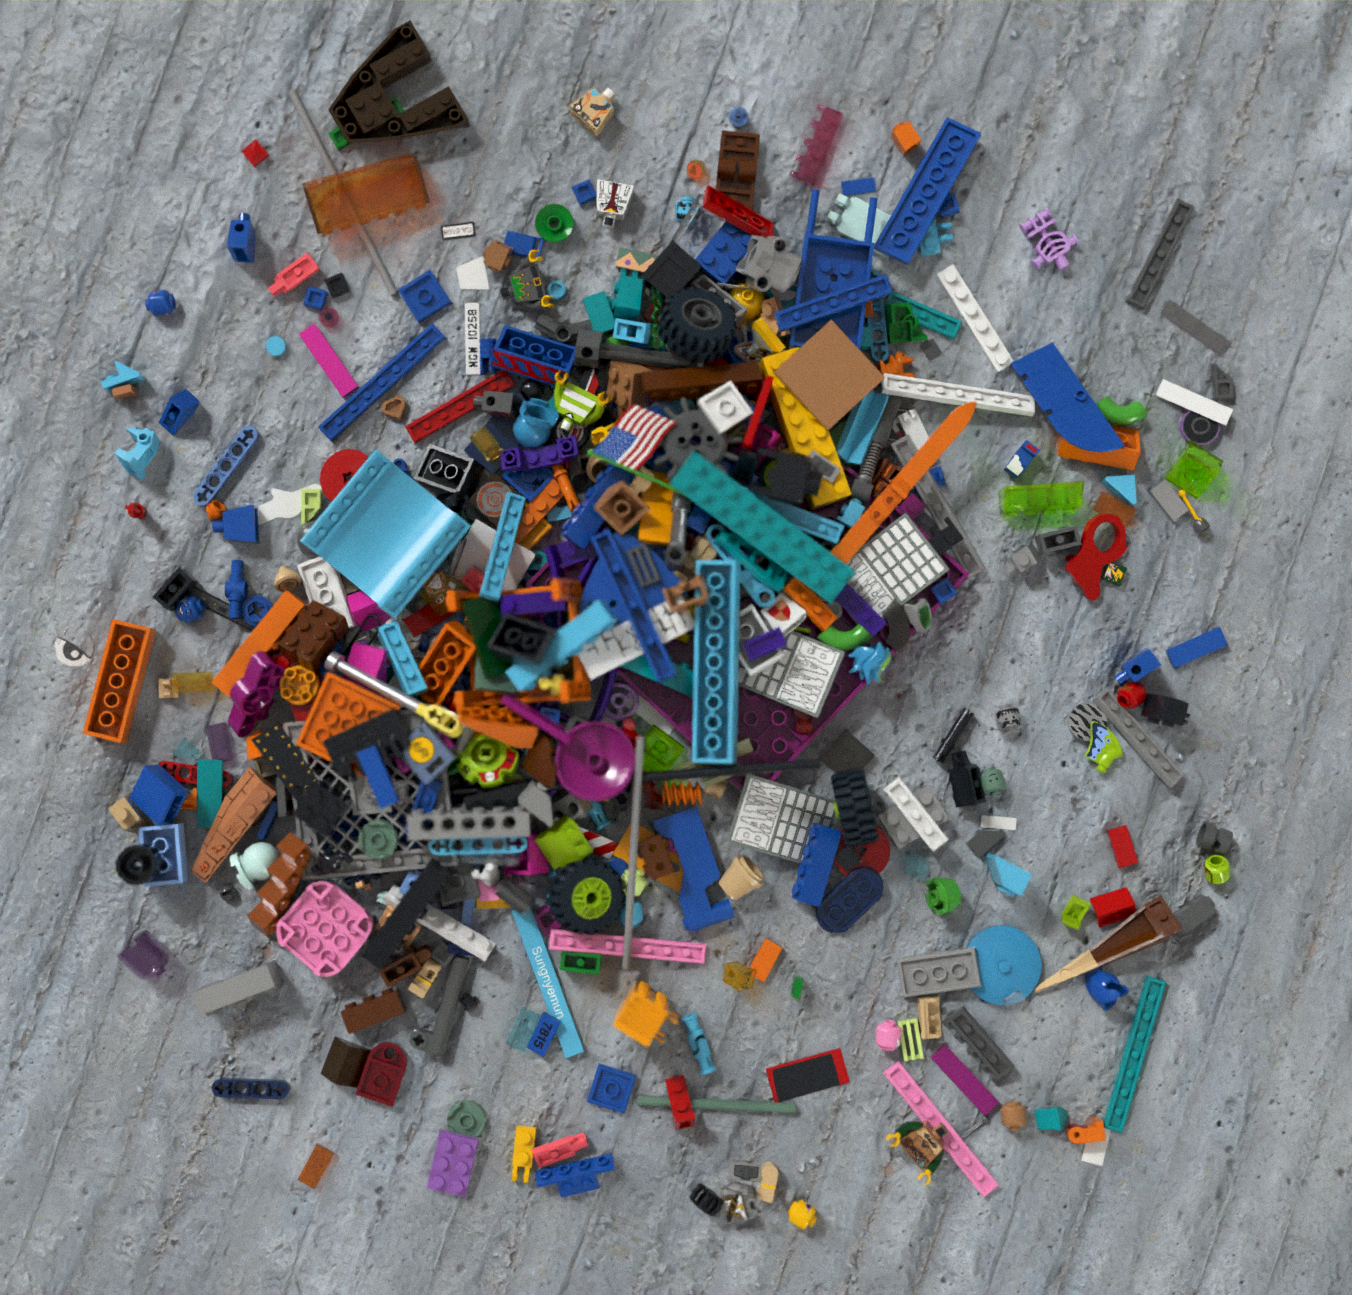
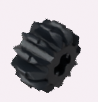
M701 1183L694 1187L689 1196L691 1202L709 1216H715L717 1212L719 1213L724 1204L723 1199L718 1194Z

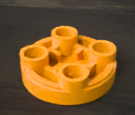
M300 665L286 669L284 676L280 679L281 696L289 703L295 705H306L312 702L320 690V680L316 672L313 673Z

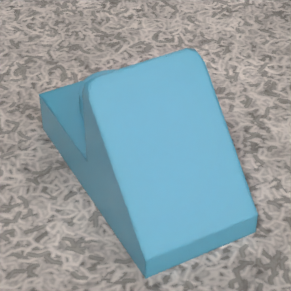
M115 361L119 375H109L106 377V380L101 381L104 390L111 392L114 388L143 381L145 377L141 373Z

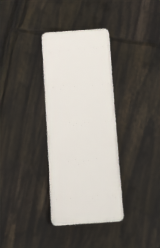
M982 815L981 827L1016 830L1017 819Z

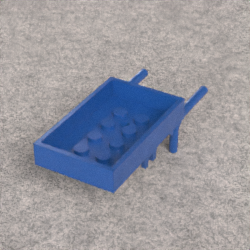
M812 189L795 305L870 280L875 244L872 243L878 198H870L864 241L814 234L820 190ZM834 276L836 281L832 282L830 277ZM866 303L792 328L789 349L801 348L832 320L860 350Z

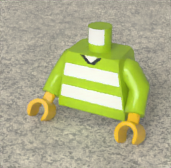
M559 370L555 374V380L557 381L554 391L555 408L559 416L564 418L560 428L570 433L574 424L584 427L600 419L606 408V403L612 400V396H608L605 400V391L597 397L569 382L565 384L564 382L568 379L569 374L566 372L563 379L560 377Z

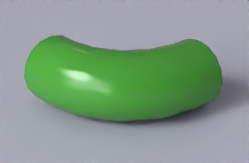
M1106 396L1096 403L1107 421L1115 425H1131L1147 416L1145 408L1138 401H1134L1127 406H1120L1115 404L1109 396Z
M831 624L817 636L822 643L842 651L854 650L873 638L860 624L846 632L839 631Z

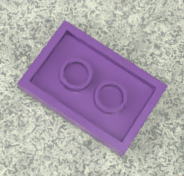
M440 1129L427 1188L465 1197L479 1138Z

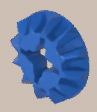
M254 595L249 597L242 605L241 612L244 620L252 626H257L272 608V603L264 596ZM255 605L258 608H263L260 612L261 617L258 614H252L255 611Z

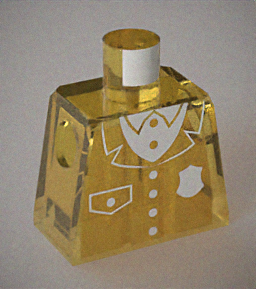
M440 570L426 580L424 583L425 587L420 592V595L437 615L442 617L448 611L446 605L447 591H464L468 586Z

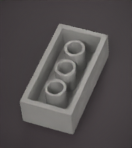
M273 960L202 987L193 992L192 996L199 1015L206 1014L208 1017L223 1010L224 1006L226 1009L237 1006V1004L242 1003V999H244V1002H248L260 996L261 992L263 995L274 992L279 988L278 985L283 980L276 961Z

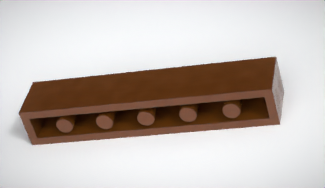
M757 361L641 372L640 386L644 403L677 401L681 400V398H701L729 381L734 384L740 394L761 392L763 379Z

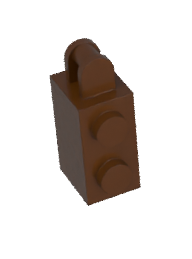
M412 945L394 955L395 958L389 966L384 965L381 970L378 969L387 987L389 988L423 969L424 962L431 957L432 949L429 945H423L419 948Z

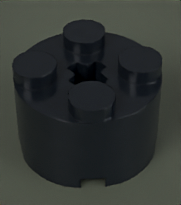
M136 844L126 847L118 855L115 868L118 876L127 884L141 885L151 882L158 877L162 868V859L157 848L148 844ZM136 862H140L141 867L137 866Z

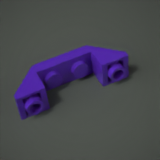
M575 435L556 439L557 444L524 451L519 447L501 450L499 452L502 470L531 471L565 464L579 456L577 438Z

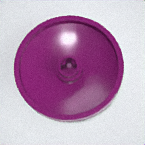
M602 721L585 722L569 730L576 735L575 740L569 744L560 741L555 754L557 776L564 788L579 799L593 802L610 799L622 792L631 781L635 769V752L626 734L618 727Z

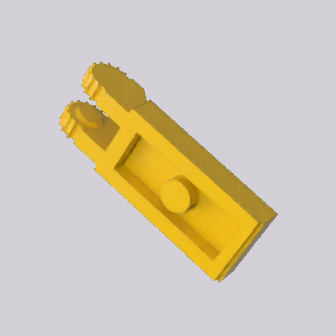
M516 1126L512 1160V1182H516L518 1178V1166L526 1167L523 1180L524 1183L529 1182L530 1168H532L533 1162L532 1149L535 1145L537 1127Z

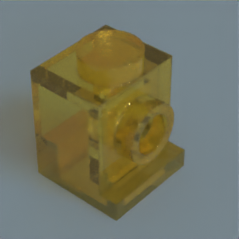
M738 961L727 963L723 982L738 991L751 989L754 985L757 970L750 969Z

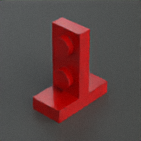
M685 1076L665 1079L675 1131L693 1127L695 1115L694 1111H692Z

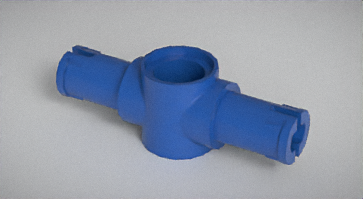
M232 560L231 577H229V581L225 582V597L230 602V619H241L242 602H244V598H247L248 584L245 578H243V560Z

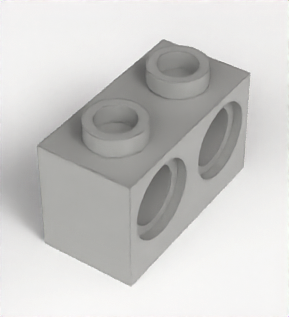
M570 793L551 805L552 820L555 817L561 818L563 815H566L572 820L577 818L579 821L589 815L587 811L592 809L593 806L590 801L579 799Z

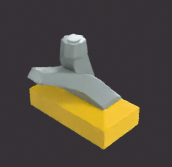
M760 317L751 325L753 345L747 347L744 351L748 357H751L757 350H762L769 354H777L786 347L763 318Z

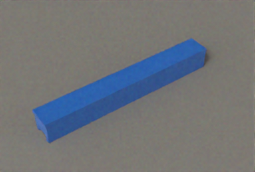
M609 529L601 534L590 537L658 684L677 676Z

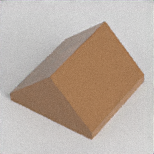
M623 480L608 487L594 505V509L621 536L650 510V507Z

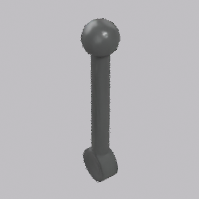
M983 1115L979 1122L960 1136L963 1140L981 1124L987 1123L989 1117Z

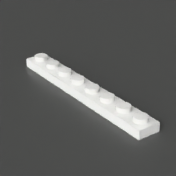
M883 374L885 379L882 380V394L960 406L975 401V408L1025 416H1033L1035 413V399L1033 396L894 374Z

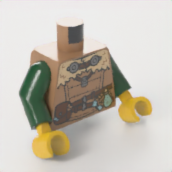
M907 1121L895 1131V1134H887L886 1140L894 1137V1142L890 1146L896 1147L900 1143L921 1170L925 1168V1172L919 1173L917 1179L920 1180L925 1175L926 1181L923 1185H927L931 1181L930 1174H934L942 1161L945 1143L942 1137L948 1133V1130L943 1123L933 1127L929 1121Z

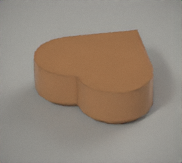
M394 396L391 401L383 402L381 410L385 415L402 420L406 408V401L402 396Z

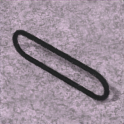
M368 615L343 653L344 658L370 618H375L378 622V627L381 626V621L376 615ZM378 629L367 645H371L378 634Z

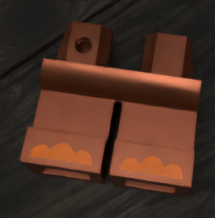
M884 457L879 459L874 477L872 478V484L875 487L871 494L877 498L880 492L889 485L902 468Z

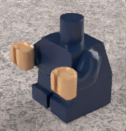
M380 873L352 875L345 878L347 885L355 883L357 889L364 887V890L368 892L373 889V885L370 882L371 879L377 880L381 878Z

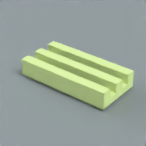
M917 1018L897 1021L898 1026L902 1029L901 1048L903 1060L923 1059ZM911 1023L914 1025L918 1054H915ZM905 1024L907 1028V1035L911 1055H907L902 1026Z

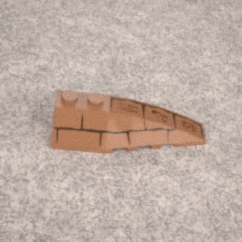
M249 767L224 798L193 864L191 872L205 883L209 881L277 797V788L253 768Z

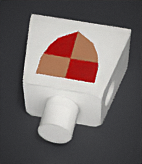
M765 593L759 600L762 603H768L770 596L768 593ZM779 594L770 607L761 610V618L769 631L780 627L785 637L806 619V611L785 595Z

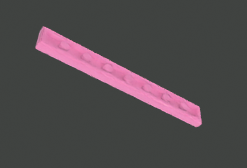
M550 929L548 949L623 956L624 936L602 933H594L593 935L583 933L581 935L570 930ZM632 936L631 957L704 964L705 943Z
M897 1061L883 1074L921 1121H929L933 1127L940 1123L946 1126L948 1133L942 1137L945 1142L944 1149L981 1195L985 1197L999 1186L901 1063Z

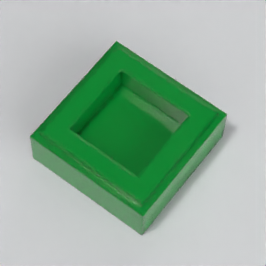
M794 977L791 992L793 998L800 999L804 980L802 977Z

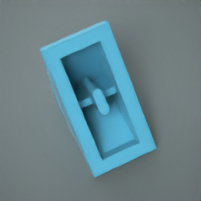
M1135 475L1107 476L1102 479L1101 483L1128 507L1136 504Z

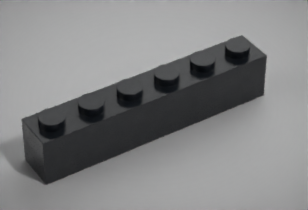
M432 858L361 956L380 970L384 965L389 966L395 958L392 955L396 949L400 951L406 942L404 937L407 934L411 935L416 929L417 925H415L417 919L422 920L429 911L426 909L428 904L431 903L433 905L440 896L437 893L440 888L445 889L451 881L448 877L452 871Z

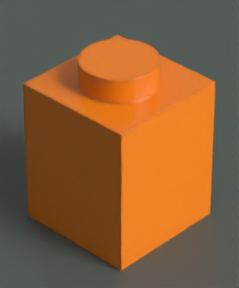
M909 121L905 124L901 122L893 128L891 139L902 156L920 145L921 139Z

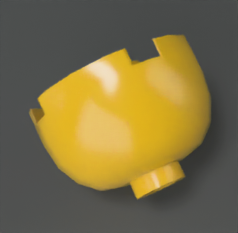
M746 282L736 284L738 286L748 287ZM742 288L731 289L729 295L747 308L743 321L751 322L758 319L760 313H763L762 301L765 300L764 292Z

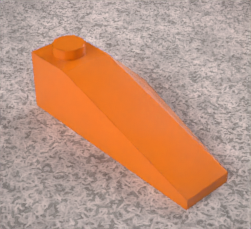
M492 705L490 709H482L481 707L457 708L460 724L513 747L532 749L538 732V726L507 706L506 708H498L497 705Z

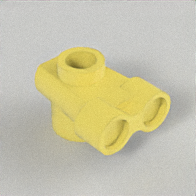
M553 674L552 678H541L539 685L543 689L550 688V695H561L560 682L568 680L564 678V674Z

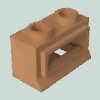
M698 574L692 580H684L679 582L677 586L662 589L670 612L677 611V614H682L689 611V606L695 604L696 607L707 604V599L711 598L704 575ZM697 587L701 588L702 596L678 605L675 596Z

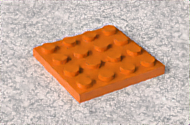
M327 672L296 745L332 762L323 740L393 708H396L399 712L401 705L332 672ZM351 762L355 773L362 776L356 762Z

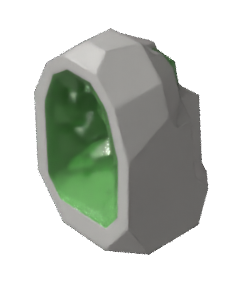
M914 598L904 603V611L914 629L918 632L927 631L932 624L930 605L927 600Z

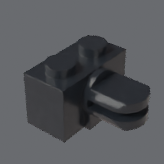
M1147 693L1141 716L1148 718L1147 722L1157 725L1162 722V725L1174 728V725H1188V721L1184 719L1185 717L1190 718V714L1187 713L1189 703L1176 698Z

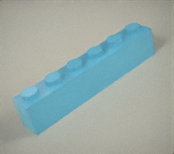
M598 600L557 632L539 665L515 664L506 671V674L518 691H531L537 686V681L553 674L551 671L554 668L564 666L571 655L576 656L584 650L583 646L599 639L598 635L603 631L605 633L610 631L615 626L613 623L618 620L605 600Z

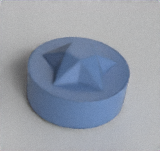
M735 107L729 112L728 118L733 126L743 127L748 122L749 115L744 108Z

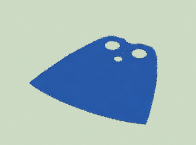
M616 531L613 539L646 610L648 611L666 602L662 589L679 585L678 583L681 582L673 571L667 569L664 561L647 547L660 581L642 588L626 550L633 549L635 546H640L643 543L638 542L636 538L626 532L621 536ZM640 550L651 579L655 577L644 550ZM635 552L632 555L643 582H646L647 578ZM599 558L582 594L580 611L581 613L587 609L588 602L591 600H605L609 607L610 601L614 600L616 606L610 607V609L617 617L618 625L629 619ZM688 592L681 594L683 599L689 595Z

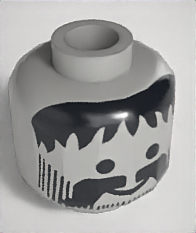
M1011 704L999 706L1000 710L994 713L997 729L1003 730V733L1017 731L1018 727L1022 724L1019 709L1011 707Z

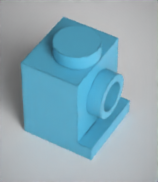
M852 497L849 504L844 503L840 511L842 517L838 515L835 521L850 529L860 518L865 507L862 506L860 500Z

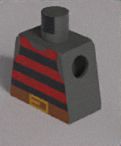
M484 391L483 396H475L473 400V406L481 408L486 414L510 419L518 417L522 405V400L516 395L504 392Z

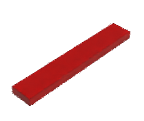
M502 370L405 427L416 444L477 409L473 406L475 396H483L484 391L505 393L516 385L509 373Z

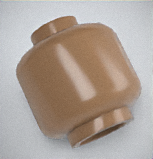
M1005 1102V1105L1000 1109L1002 1125L1009 1127V1131L1021 1130V1126L1027 1124L1026 1107L1021 1105V1102Z

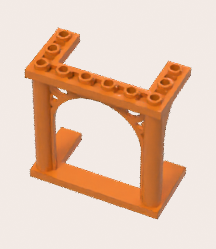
M551 579L550 586L501 591L500 596L552 591L553 600L568 602L570 622L581 614L582 585L581 581ZM447 591L446 605L448 611L464 612L461 602L480 597L479 592ZM474 652L468 661L471 673L469 683L472 690L455 691L454 705L456 710L457 708L466 707L487 709L492 705L505 706L501 703V700L507 694L475 690ZM579 655L573 656L575 681L560 682L561 695H550V688L543 689L540 685H537L529 692L518 691L515 687L513 696L526 704L553 701L591 700L589 675Z

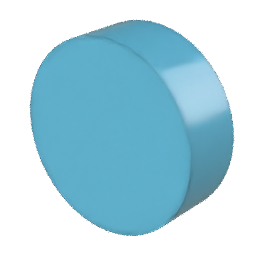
M554 280L548 284L547 294L554 297L552 300L560 301L566 295V287L561 281Z
M273 336L267 340L266 349L272 356H281L286 351V343L282 338Z

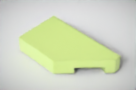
M301 489V525H305L322 509V489Z

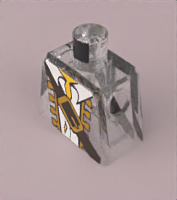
M733 1181L720 1187L728 1224L745 1222L761 1215L764 1203L761 1198H758L754 1186Z

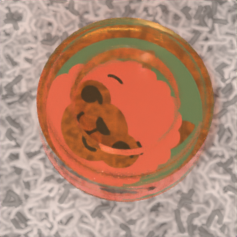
M693 160L687 165V175L690 179L698 181L705 176L706 167L702 161Z

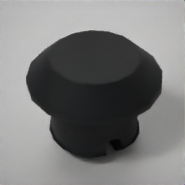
M465 993L460 999V1003L465 1006L464 1010H470L477 1001L476 996L472 997L468 993Z

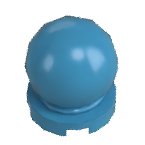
M531 398L530 401L524 400L519 410L520 414L515 419L513 425L514 436L520 445L526 448H538L545 445L550 439L552 427L556 425L559 414L557 410L553 411L548 407V402L537 398Z

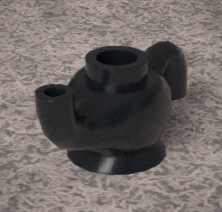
M333 848L317 858L320 861L319 866L315 864L310 869L315 875L321 876L325 872L330 871L334 873L339 870L342 860L350 864L354 859L347 853L334 852Z

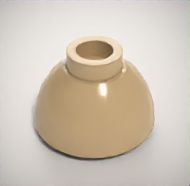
M282 566L278 569L274 579V586L276 590L281 592L286 590L292 591L301 584L302 580L296 571L288 566Z

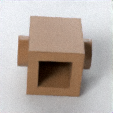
M498 240L491 241L490 246H487L484 250L483 257L485 259L483 263L488 265V269L495 272L508 268L512 261L510 256L513 247Z

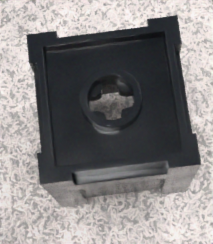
M672 240L642 274L643 289H649L657 297H659V291L664 295L663 301L666 303L673 293H677L681 289L687 290V288H690L691 283L702 275V265Z

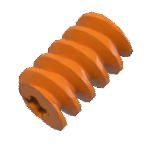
M688 781L686 787L683 782H680L678 787L675 782H672L671 787L668 786L667 782H664L663 806L665 801H667L668 806H671L673 801H675L676 806H679L681 801H683L684 806H687L689 800L692 806H695L697 800L700 806H702V787H700L698 781L695 782L694 787H692L690 781Z

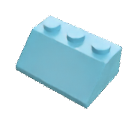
M986 853L985 858L992 880L998 884L997 889L1013 897L1016 894L1022 896L1032 874L998 856Z

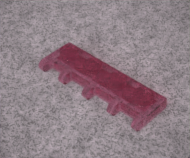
M822 104L817 106V109L823 112L820 121L812 120L810 123L816 127L813 138L805 137L803 141L805 144L810 145L805 157L797 155L796 160L802 162L799 173L795 171L790 172L791 177L811 185L816 183L843 116L842 112Z

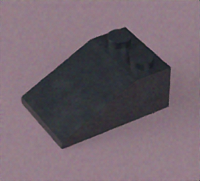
M428 444L413 479L450 495L459 491L460 493L456 498L460 499L468 495L470 499L475 492L485 467L475 459Z
M506 613L489 641L487 648L495 659L510 664L539 665L557 634V630Z

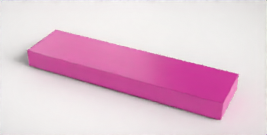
M315 323L299 333V336L342 398L359 388Z

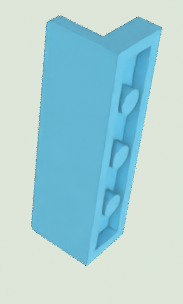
M872 390L852 408L836 446V452L841 462L859 466L863 464L888 402L889 396L887 394L876 393Z
M397 621L378 627V638L383 649L387 650V658L403 693L413 697L426 692L427 686Z

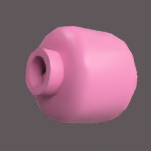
M884 1020V1023L876 1027L875 1041L880 1046V1049L894 1051L895 1048L900 1046L902 1029L896 1025L895 1021Z

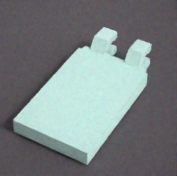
M839 193L834 204L845 209L841 217L830 210L826 221L835 225L838 229L837 233L846 238L864 241L869 204L857 197L849 199ZM876 208L872 243H876L891 216ZM876 250L873 251V252H875V253H877V254H879V255L885 257L886 259L889 258V256H887V255H885V254H883V253H880V252H878V251H876Z

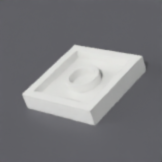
M731 381L702 397L697 402L719 435L753 414V411Z

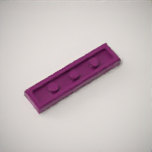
M512 694L503 696L502 704L560 741L569 744L575 740V734Z
M945 1044L930 1056L985 1116L999 1103Z

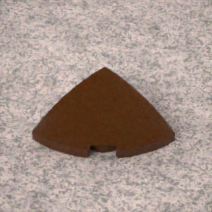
M542 732L535 740L532 749H529L522 767L540 783L549 788H554L557 766L554 763L552 753L555 751L547 733Z

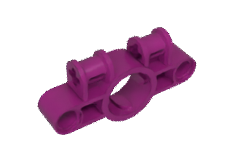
M258 651L251 657L244 677L239 679L230 691V699L234 704L228 718V724L238 737H246L252 732L256 721L268 718L269 708L274 703L273 690L280 688V679L284 676L285 669L278 664H274L264 651Z

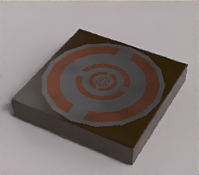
M492 473L469 499V504L497 527L507 492L519 494Z

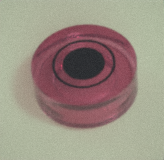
M331 307L323 308L319 313V321L325 327H334L339 322V314Z

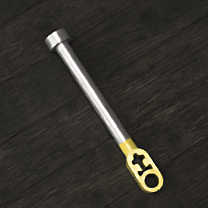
M335 651L327 657L325 669L330 672L337 673L339 671L422 716L432 728L451 738L461 735L463 726L459 723L458 718L450 712L436 705L427 706L345 662L344 656ZM451 723H456L453 729H448Z

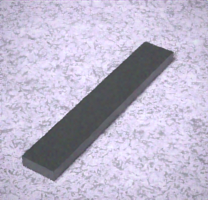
M1178 198L1176 199L1125 302L1141 310L1145 308L1195 208L1194 206Z

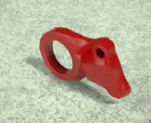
M1102 513L1092 517L1086 523L1081 537L1082 545H1080L1078 553L1075 556L1068 555L1065 557V561H1067L1065 571L1071 576L1072 581L1082 589L1084 596L1089 600H1096L1100 595L1099 584L1103 565L1119 559L1128 547L1125 545V526L1116 515ZM1108 522L1114 528L1115 539L1109 549L1101 552L1094 544V533L1099 525Z

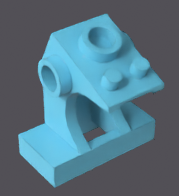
M616 318L613 338L648 344L649 340L653 344L656 340L660 341L658 337L659 327L656 324Z
M134 426L133 429L127 428L126 430L130 433L131 438L137 441L135 448L128 452L118 448L114 454L127 473L143 480L146 476L144 469L157 454L160 440L153 430H140Z

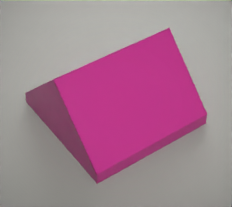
M758 423L749 450L757 453L760 445L776 449L782 441L781 435ZM742 444L734 453L735 455L739 456ZM761 455L756 467L757 471H760L762 464L769 456Z
M362 590L347 596L351 614L359 628L368 615H376L380 619L381 624L386 623L392 618ZM370 618L361 631L365 632L377 627V620Z

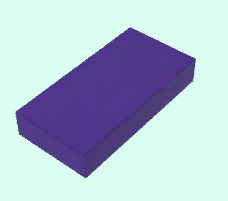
M780 627L743 643L751 662L788 646Z

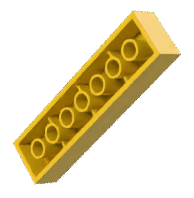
M799 347L762 358L759 362V368L764 381L767 375L774 377L769 396L788 449L807 456L814 450L841 469L833 483L822 477L817 496L804 493L811 511L845 500L851 495V491L829 430L826 431L774 374V371L799 349Z

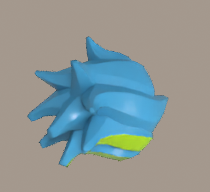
M878 642L877 647L874 643L870 647H857L852 654L848 655L855 658L849 673L859 671L860 680H863L865 676L867 684H870L874 677L880 683V674L891 663L892 656L889 648L885 650L881 642Z

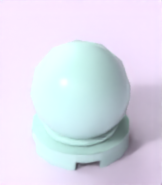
M258 842L245 849L243 855L240 852L232 854L230 856L231 866L236 865L239 872L236 877L242 886L250 890L256 886V880L264 881L270 879L266 869L280 856V853L271 843Z

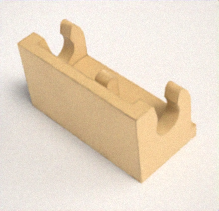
M939 996L917 997L921 1039L941 1038L942 1036Z

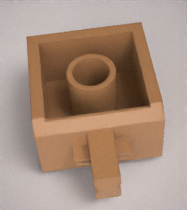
M610 361L607 396H612V402L617 404V417H620L633 404L644 409L649 405V403H644L640 383L641 372L652 370L638 363Z

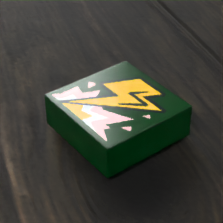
M1111 562L1106 565L1101 580L1121 586L1127 568Z

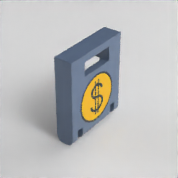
M423 722L421 726L425 731L418 727L409 736L412 745L404 749L401 747L405 762L425 785H428L457 756L427 722ZM439 756L445 761L434 772L430 768L427 769Z

